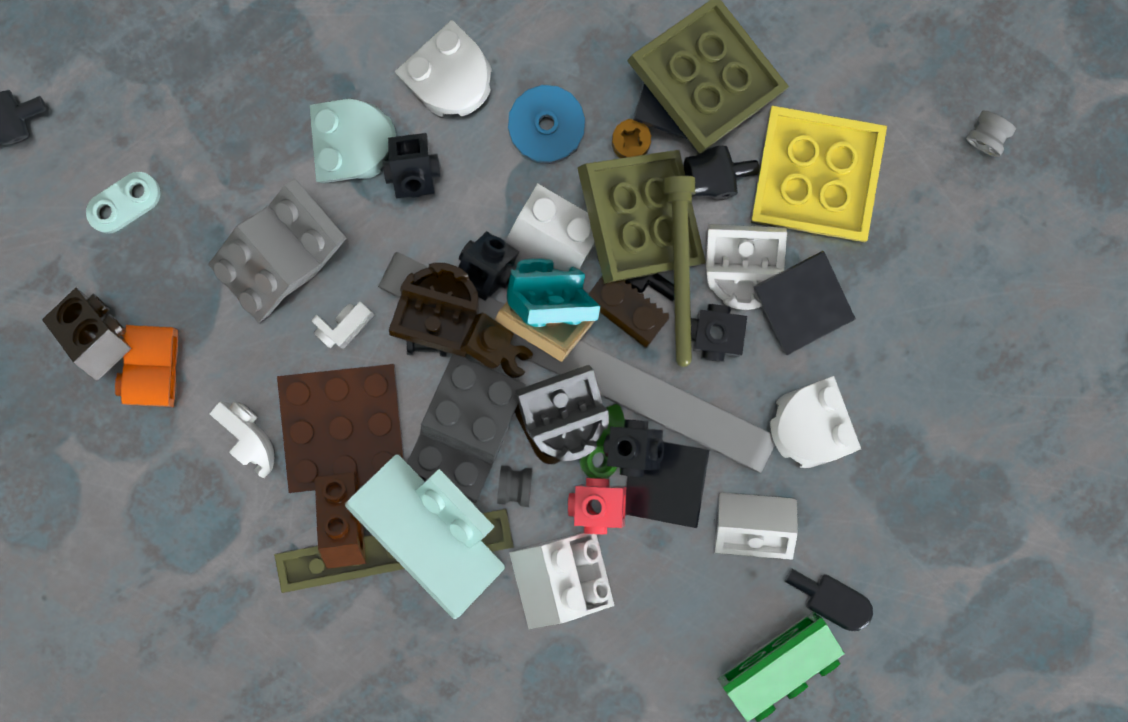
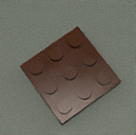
M395 364L277 376L289 493L315 490V477L352 472L355 474L358 485H364L393 456L399 455L405 461Z

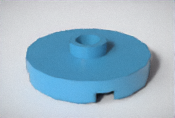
M540 85L528 89L516 99L509 112L508 130L512 143L523 156L534 162L551 164L565 159L577 150L584 137L585 117L581 104L570 92L558 86ZM544 117H550L554 121V126L549 130H544L539 126L540 120Z

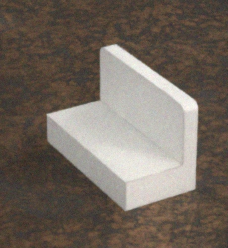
M723 492L719 494L715 553L793 560L798 534L796 499Z

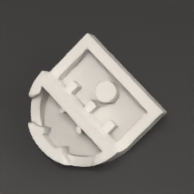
M453 20L449 21L395 71L398 77L424 103L427 109L443 117V114L458 113L460 116H465L472 113L484 103L491 91L489 86L492 72L490 63L479 46Z
M708 224L706 246L707 280L710 289L723 300L725 305L740 310L762 307L754 286L784 271L787 241L786 227Z
M834 376L786 393L776 401V404L779 405L776 417L770 421L773 441L784 458L791 457L800 463L801 468L818 466L861 450Z
M235 401L233 403L219 402L209 414L239 439L229 453L243 465H247L249 462L258 464L254 471L260 477L265 478L273 469L274 449L266 433L254 423L258 417L241 402L239 404Z

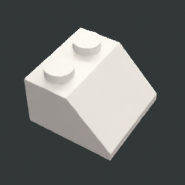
M538 183L505 241L508 245L520 251L514 265L517 266L519 261L525 259H549L554 262V269L564 272L569 271L571 267L581 270L595 246L588 212Z

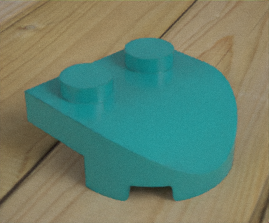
M525 259L517 263L516 270L511 269L506 296L507 302L526 324L534 327H543L547 323L563 322L570 325H578L582 321L598 320L601 306L583 289L585 273L576 267H571L569 271L564 272L554 269V262L552 260Z

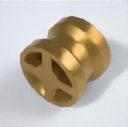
M627 119L616 126L612 135V148L619 158L646 155L650 148L651 133L645 124L633 119Z

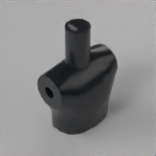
M10 90L0 92V144H13L29 136L24 119L47 110L41 96L18 105Z
M724 145L709 148L696 156L686 157L683 164L685 176L695 177L696 194L692 195V197L702 196L714 199L733 197L738 193L736 178L759 174L757 160L733 163L729 149Z

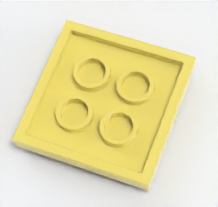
M771 106L751 222L867 242L887 126Z

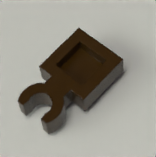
M484 312L475 316L460 346L461 350L490 369L498 367L501 363L503 371L512 378L523 376L525 373L522 368L517 366L515 357L517 356L520 360L526 361L533 356L529 348L522 345L513 346L510 341L514 333Z

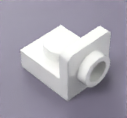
M360 301L355 307L350 303L336 317L335 321L338 325L335 329L321 317L315 315L311 321L318 328L313 333L329 348H332L336 343L344 349L375 314Z

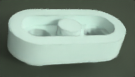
M144 172L128 174L89 201L86 208V217L89 224L94 229L103 233L119 231L157 205L160 199L159 184L153 177ZM138 184L143 185L144 194L139 198H134L132 195L133 187ZM103 206H110L112 211L107 219H101L99 215L100 209Z

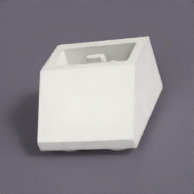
M580 533L509 552L528 629L562 624L615 606L597 534Z

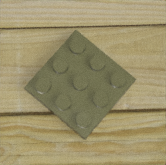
M721 0L708 1L636 51L627 60L699 153L773 101L789 87Z
M680 150L586 163L577 167L604 284L673 271L672 203L668 202V195H664V178L685 176ZM689 202V267H695L705 264L706 261L692 202Z

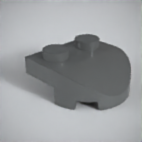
M590 365L515 390L523 422L529 436L542 452L557 457L561 461L577 460L593 452L597 448L596 442L602 435L603 430L608 428V410L603 406L594 370Z

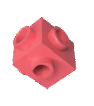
M586 478V485H577L575 493H569L568 516L574 517V526H584L585 534H607L608 528L624 527L627 487L609 486L608 478ZM593 499L601 503V512L593 510Z

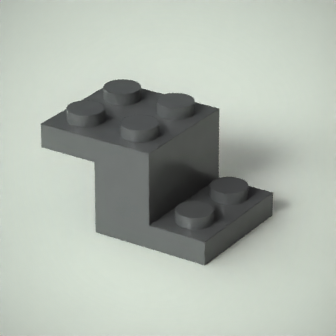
M452 354L423 418L420 435L407 464L423 481H426L440 469L470 501L476 503L518 405L515 390L524 388L526 384L462 356Z

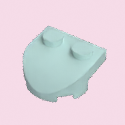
M354 99L310 105L316 182L329 183L356 178L370 179L382 172L380 169L383 167V161L389 157L388 138L396 137L395 127L389 116H386L374 104Z

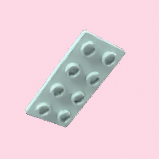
M395 455L345 503V507L453 619L460 617L505 569V565L481 541L495 526L440 469L424 482L399 455Z

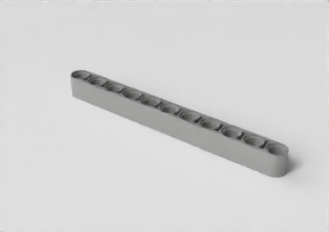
M394 252L378 287L400 298V288L410 273L415 274L428 267L398 252ZM478 297L479 314L484 312L495 320L498 311L504 304L491 297L486 301ZM515 333L510 341L513 346L522 345L531 350L533 356L528 361L557 375L590 365L594 370L600 396L757 472L762 473L775 446L771 433L580 340L562 362Z

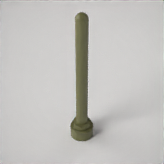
M670 176L664 178V195H668V202L672 203L676 362L681 367L688 366L692 361L688 203L692 202V195L696 194L695 177Z

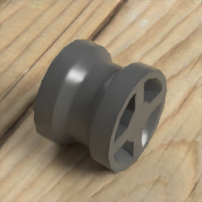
M501 465L497 504L505 505L512 501L518 502L520 506L529 507L533 469L524 468L521 471H514L510 466Z

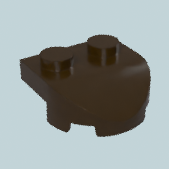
M431 263L428 268L422 269L415 274L410 273L401 285V296L389 327V335L466 357L467 353L461 350L460 346L475 316L479 314L478 293L468 274L459 267L448 263Z

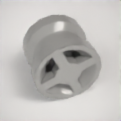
M982 110L978 117V127L975 130H971L966 139L984 153L1000 157L1004 151L1003 143L1006 138L1012 137L1016 128L1003 117L990 111Z

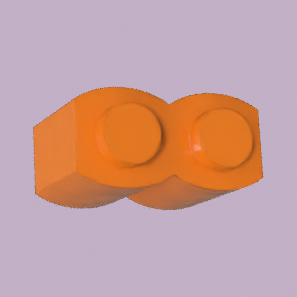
M126 325V332L122 337L132 349L123 356V372L116 375V396H121V404L174 407L178 329L174 327Z

